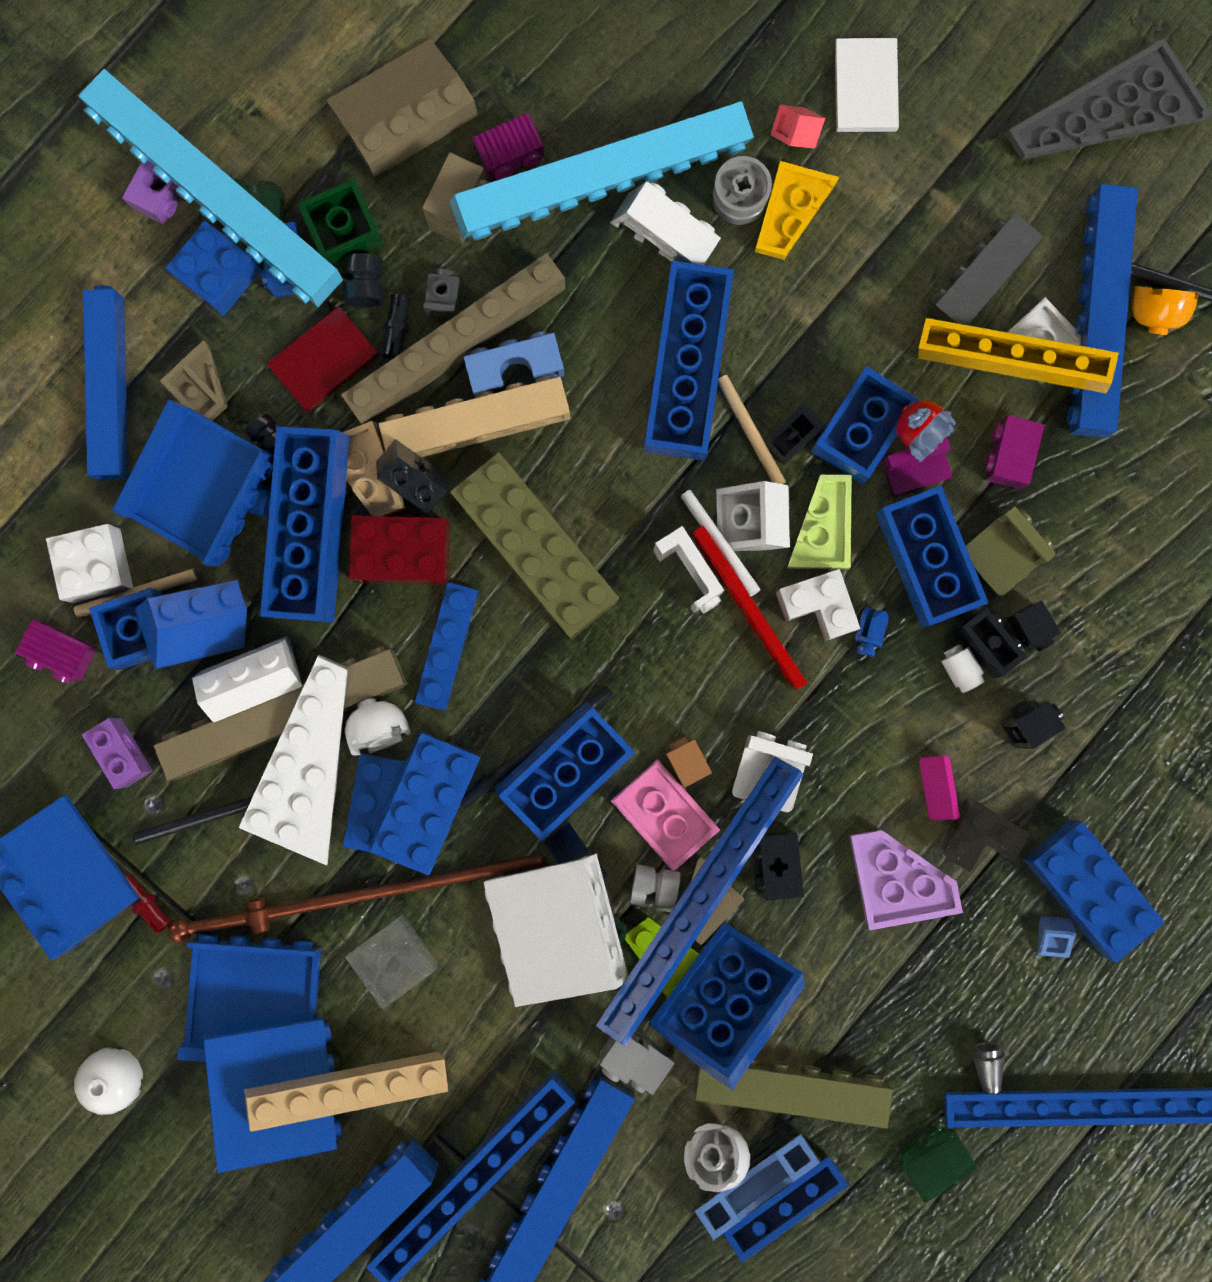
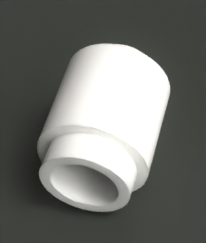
M961 644L944 652L946 658L941 662L954 686L959 687L962 693L985 682L982 677L984 672L970 647L963 649Z

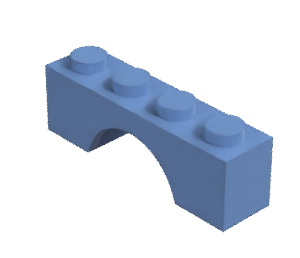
M800 1133L750 1169L737 1187L717 1193L699 1206L695 1213L714 1241L766 1200L820 1163V1159L803 1134Z

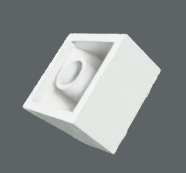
M762 481L716 489L717 528L733 551H760L790 547L788 485Z

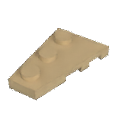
M370 421L342 432L350 436L346 481L353 488V492L372 516L387 517L406 510L402 496L377 479L376 461L385 452V447L376 422Z

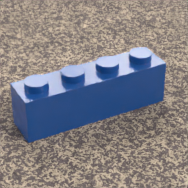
M832 1156L827 1157L723 1234L740 1261L744 1262L851 1184Z

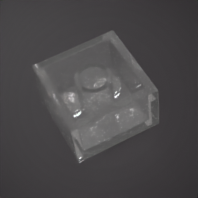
M403 914L345 956L382 1010L432 974L439 966V963Z

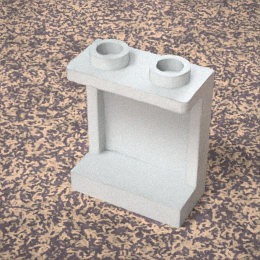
M683 526L655 543L653 552L659 561L676 552L704 596L695 601L691 606L693 613L700 609L704 614L721 602L719 597L724 592V589Z

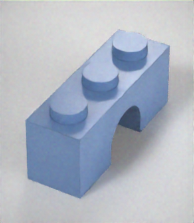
M534 333L525 341L507 340L500 343L498 348L488 350L486 347L477 348L470 351V355L464 356L475 398L478 393L484 391H494V394L505 391L503 374L509 366L514 364H522L528 367L532 372L535 383L536 379L546 375H553L554 378L565 376L554 333Z

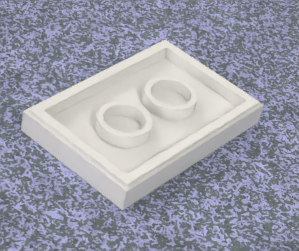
M897 38L836 39V132H896L898 130Z

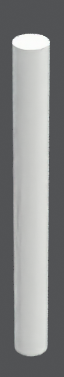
M688 490L683 493L681 499L700 526L705 527L748 594L753 596L760 591L759 586L692 491Z

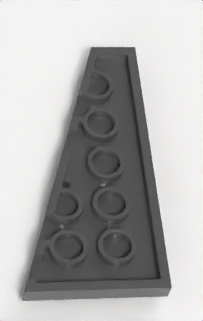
M1165 38L1009 129L1006 136L1021 160L1208 120L1212 116V111Z

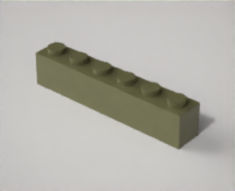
M755 1058L734 1089L730 1090L697 1066L694 1087L696 1101L888 1129L893 1089L887 1082H884L883 1077L866 1074L865 1079L852 1077L853 1074L851 1072L834 1070L833 1074L822 1073L821 1069L815 1066L803 1065L802 1069L789 1068L788 1063L781 1061H770V1065L757 1063L758 1060Z

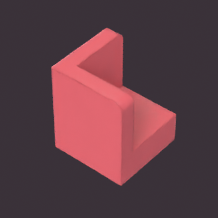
M779 105L770 135L789 146L815 148L825 118L807 108Z

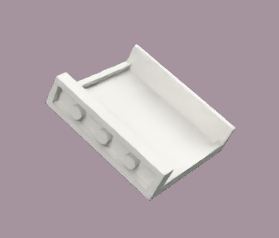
M597 854L512 875H500L484 881L485 898L490 906L493 930L498 937L501 961L506 969L509 980L508 988L513 997L515 1007L614 990L624 984L628 978V972Z

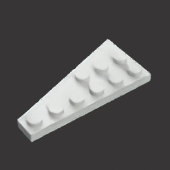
M318 655L239 828L327 865L348 668Z

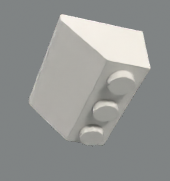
M288 636L201 670L192 678L197 704L213 723L302 687Z

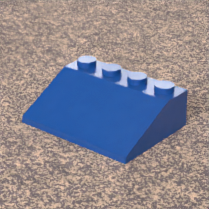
M67 795L62 796L0 838V889L51 961L75 949L140 898Z
M723 922L651 1019L649 1025L702 1070L730 1090H733L805 988L803 972Z

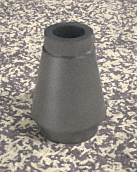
M979 1043L975 1045V1052H973L972 1057L982 1085V1091L988 1094L999 1093L1002 1091L1005 1053L1001 1051V1046L997 1043Z

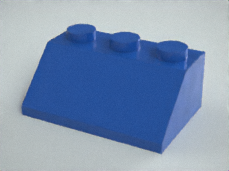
M238 580L148 598L135 608L154 670L244 648L247 609Z

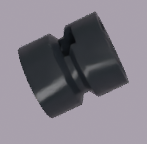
M365 253L344 256L343 277L348 281L343 284V303L356 308L381 306L384 303L383 284L379 282V279L383 278V259L377 255Z

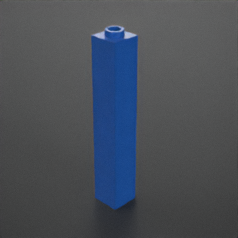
M98 285L94 287V290H83L87 475L98 481L123 480L129 478L124 297L111 286Z

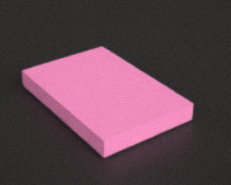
M658 759L611 800L672 871H675L720 831Z

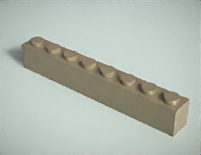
M547 253L351 387L341 396L361 424L376 421L463 361L464 356L470 355V351L483 347L566 289L565 277Z
M383 646L367 652L368 658L356 662L355 658L340 663L348 668L344 711L356 707L361 701L378 698L408 685L393 650L388 649L385 651ZM305 684L298 689L217 722H210V719L206 718L191 724L192 730L181 734L180 730L163 735L161 737L163 742L153 746L167 781L178 780L280 738Z

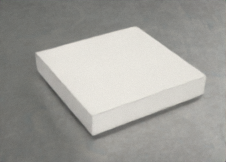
M1046 297L1007 332L1081 345V334L1075 333V328Z

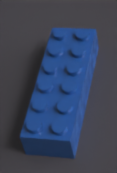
M672 261L644 452L702 461L706 459L734 269Z
M276 427L261 617L334 623L350 436L338 430Z
M414 1137L406 1144L400 1141L389 1152V1157L383 1163L384 1166L382 1167L379 1163L374 1166L365 1176L366 1180L360 1185V1189L354 1186L342 1198V1203L335 1211L331 1209L318 1222L319 1226L312 1234L307 1232L296 1243L295 1249L288 1257L285 1254L271 1268L272 1272L263 1282H332L432 1184L439 1164Z

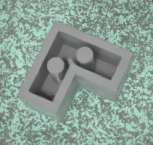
M637 1030L626 1046L609 1037L600 1050V1065L603 1067L601 1070L603 1074L614 1082H618L620 1079L626 1084L629 1083L640 1093H644L646 1090L653 1095L675 1063L673 1055Z

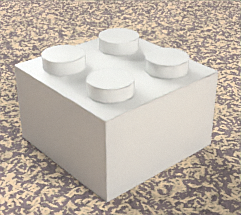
M105 524L46 538L59 600L76 603L133 588L122 534L119 528Z

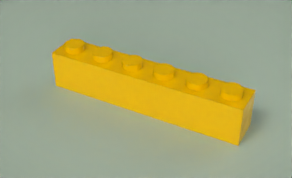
M926 318L919 344L918 359L1107 394L1112 384L1119 353Z

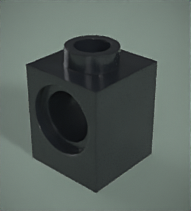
M1042 600L1030 604L1007 618L1025 650L1036 648L1038 652L1055 643L1052 638L1061 634Z

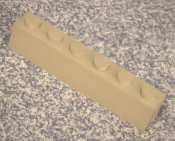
M546 375L536 379L534 384L524 386L523 383H515L507 386L506 391L494 394V391H484L478 393L475 399L468 401L458 398L446 402V406L434 409L433 406H426L415 411L416 414L404 417L403 414L388 416L385 418L386 422L379 423L385 451L396 439L419 456L426 457L571 419L561 377L554 378L553 375Z
M438 1052L244 1089L248 1125L250 1132L444 1093L448 1092L445 1060Z

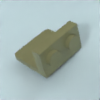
M1015 506L1001 514L966 545L976 573L997 596L1005 595L1037 566L1047 563L1057 554L1052 549L1053 543L1045 534L1038 533L1031 525L1032 519L1022 509L1018 510Z

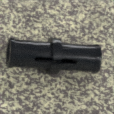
M391 294L389 316L388 320L384 322L386 336L382 356L391 359L393 346L394 358L402 353L404 334L408 332L409 326L406 324L410 297L406 295H401L400 307H398L399 294Z

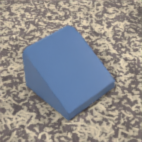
M1040 917L1037 945L1038 955L1070 958L1076 936L1072 920L1061 917Z

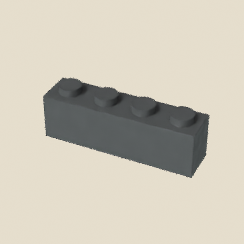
M1016 213L1008 222L1002 218L990 232L994 238L987 245L982 241L971 254V257L975 260L970 266L967 267L963 264L952 276L951 279L955 282L949 290L943 287L932 299L931 302L935 306L929 315L935 320L968 325L1044 236Z

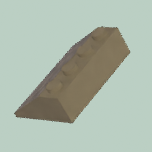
M431 39L421 43L326 100L374 178L478 117L475 100L458 73Z

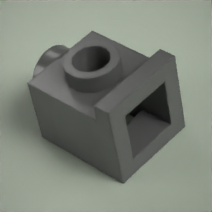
M437 269L436 274L428 273L426 298L423 306L427 317L452 319L458 314L462 284L460 278L454 276L455 273L453 271ZM444 288L447 289V292L445 294H438L437 289Z

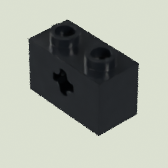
M396 439L376 461L377 479L426 513L448 492L445 473Z
M788 831L764 834L752 853L754 862L759 861L760 874H755L757 893H762V897L766 901L804 897L798 833ZM774 858H778L780 862L784 863V867H780L777 874L769 868V865L774 864Z

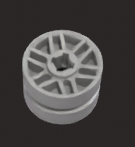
M738 156L729 159L720 167L715 179L712 202L715 211L723 220L735 225H745L757 220L762 215L772 187L771 176L765 165L755 158Z

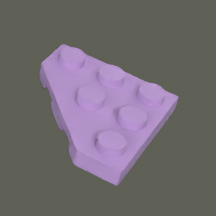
M882 830L849 835L868 930L963 913L957 881L944 874Z

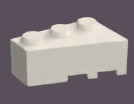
M646 181L628 193L610 221V224L617 228L621 223L636 232L634 236L636 240L642 243L646 238L660 249L659 254L670 261L705 264L721 239L714 233L715 230L710 224L695 219L690 215V210L684 204L673 202L665 195V190L655 183Z

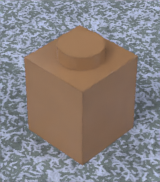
M683 737L669 745L671 751L665 754L682 787L685 788L712 774L695 739L687 741L686 737Z

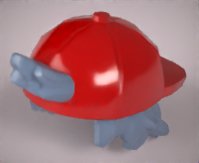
M930 400L916 401L901 410L902 414L897 421L896 434L903 442L904 447L910 448L912 456L915 455V459H918V462H922L927 455L937 449L938 443H942L944 437L950 436L954 431L952 425L955 426L956 422L951 416L952 413L944 411V408Z

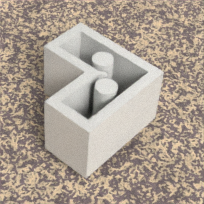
M840 569L781 588L776 592L785 622L815 612L825 641L860 629Z

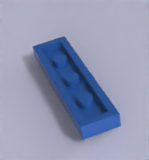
M447 583L415 703L444 711L447 710L477 600L478 590Z

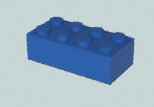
M941 485L883 507L875 513L921 629L989 603Z
M586 701L513 770L495 790L499 798L543 841L635 752Z
M418 730L367 845L369 851L403 866L430 875L480 757L476 753Z
M1070 819L1023 858L1095 949L1107 960L1117 963L1165 923L1082 821Z

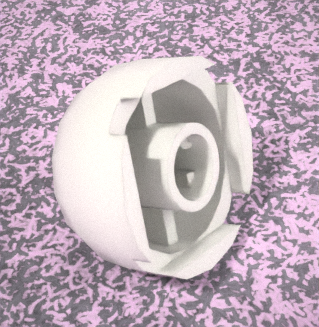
M375 698L366 699L358 703V709L351 713L345 725L346 740L352 755H361L359 749L368 748L369 753L377 752L402 741V733H405L407 736L411 734L403 712L396 705L385 701L376 702Z
M112 1047L103 1048L91 1054L80 1065L74 1078V1092L79 1103L85 1109L98 1115L114 1114L128 1107L139 1096L143 1071L138 1060L129 1051L115 1048L110 1049Z
M707 1123L698 1127L694 1131L696 1134L692 1140L687 1141L685 1146L684 1163L688 1176L691 1180H695L700 1185L699 1188L704 1191L723 1192L737 1187L745 1178L750 1167V1152L746 1141L738 1131L727 1125Z

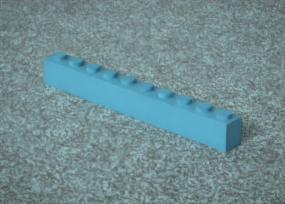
M105 69L80 93L79 98L86 105L83 111L95 123L99 125L103 121L109 127L106 131L118 143L122 144L126 141L132 146L129 151L140 162L145 164L149 161L155 166L153 172L167 184L171 180L178 186L176 192L189 204L193 200L201 206L199 211L211 223H214L216 220L224 226L222 231L234 243H237L239 240L247 246L245 251L259 264L264 260L271 267L268 271L279 282L283 284L287 280L294 286L292 292L305 304L310 300L319 307L343 281L340 273L332 264Z
M741 101L454 194L450 200V205L462 238L465 239L472 236L475 241L491 235L490 230L501 226L503 231L515 228L521 224L520 220L531 217L532 221L545 218L550 215L549 210L560 207L561 212L572 209L579 205V200L588 198L589 202L602 199L607 196L606 191L615 188L618 193L635 187L634 182L645 179V182H654L663 177V172L673 170L674 174L681 173L690 169V163L700 161L701 165L717 160L719 158L718 154L727 152L728 156L735 155L746 149L745 144L752 140L754 136Z

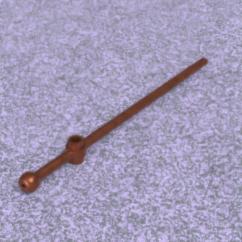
M532 855L271 907L265 905L264 897L254 898L245 902L247 910L244 912L189 922L183 918L174 919L168 925V936L174 943H183L193 934L244 924L250 925L252 934L262 933L270 930L269 921L271 919L535 868L542 865L543 858L540 855Z

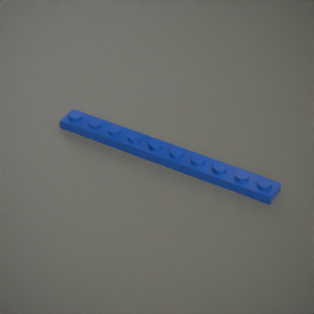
M774 756L606 1009L596 1027L623 1046L627 1045L803 777L801 770Z
M1212 1088L1001 1091L995 1094H988L983 1091L944 1092L945 1125L948 1128L1212 1123Z

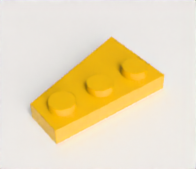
M780 161L755 252L785 260L837 184L839 177Z

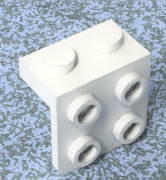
M760 731L757 732L756 737L748 735L732 788V794L737 798L746 800L774 756L798 768L803 773L805 765L810 766L813 753L805 751L807 745L788 740L787 746L775 742L776 736ZM801 780L780 811H792Z

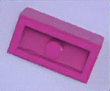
M938 755L921 758L919 764L929 819H959L960 813L950 757L948 755Z

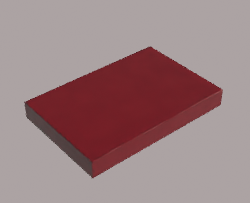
M338 306L267 363V365L305 411L309 413L377 358L379 354Z

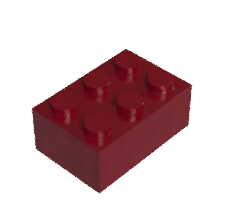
M352 516L349 579L356 583L447 585L450 548L449 521L447 518Z

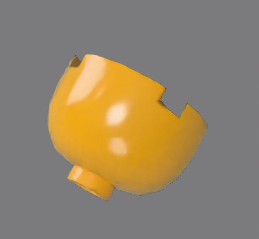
M1134 286L1131 301L1133 317L1139 324L1149 327L1148 333L1167 335L1168 329L1181 328L1192 318L1197 306L1199 293Z

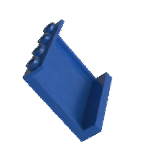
M168 399L112 511L121 517L134 519L203 559L202 564L206 566H219L228 558L231 551L229 546L234 536L242 531L245 524L244 517L248 509L257 502L259 498L258 490L263 480H266L273 471L274 455L188 406Z
M199 934L198 939L196 938L188 942L187 948H192L185 1040L178 1047L177 1060L206 1062L203 1034L216 1032L217 1035L315 1019L322 947H313V942L303 940L294 941L293 945L281 944V939L264 938L262 943L249 942L250 938L245 936H232L230 941L218 940V935Z
M320 1014L315 1015V1019L241 1032L217 1035L216 1032L203 1034L217 1173L337 1149L336 1139L341 1138V1126L339 1118L334 1119L333 1115L250 1132L247 1120L244 1089L335 1072L333 1055H327L326 1042H331L329 1022H323Z

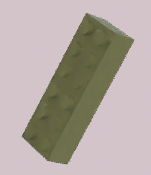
M499 452L450 491L458 504L570 640L619 601V597Z

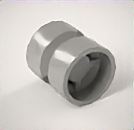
M636 864L629 905L647 908L650 904H654L656 910L671 913L676 906L681 873L666 869L656 873L654 867Z

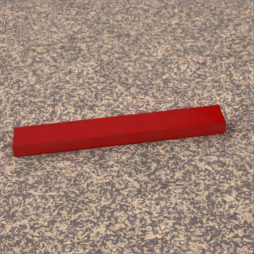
M701 526L695 530L692 535L694 542L792 690H798L808 684L705 527Z

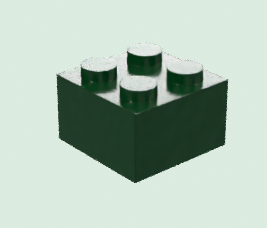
M355 178L297 203L320 255L335 268L343 265L344 256L355 253L369 254L385 247Z

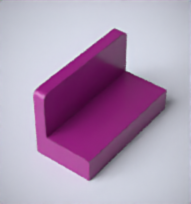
M944 438L942 443H938L937 449L927 455L922 462H918V459H915V455L912 456L910 449L889 455L882 461L894 496L939 483L952 477L946 453L951 450L948 438Z

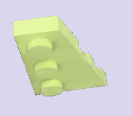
M820 475L787 568H851L852 475Z

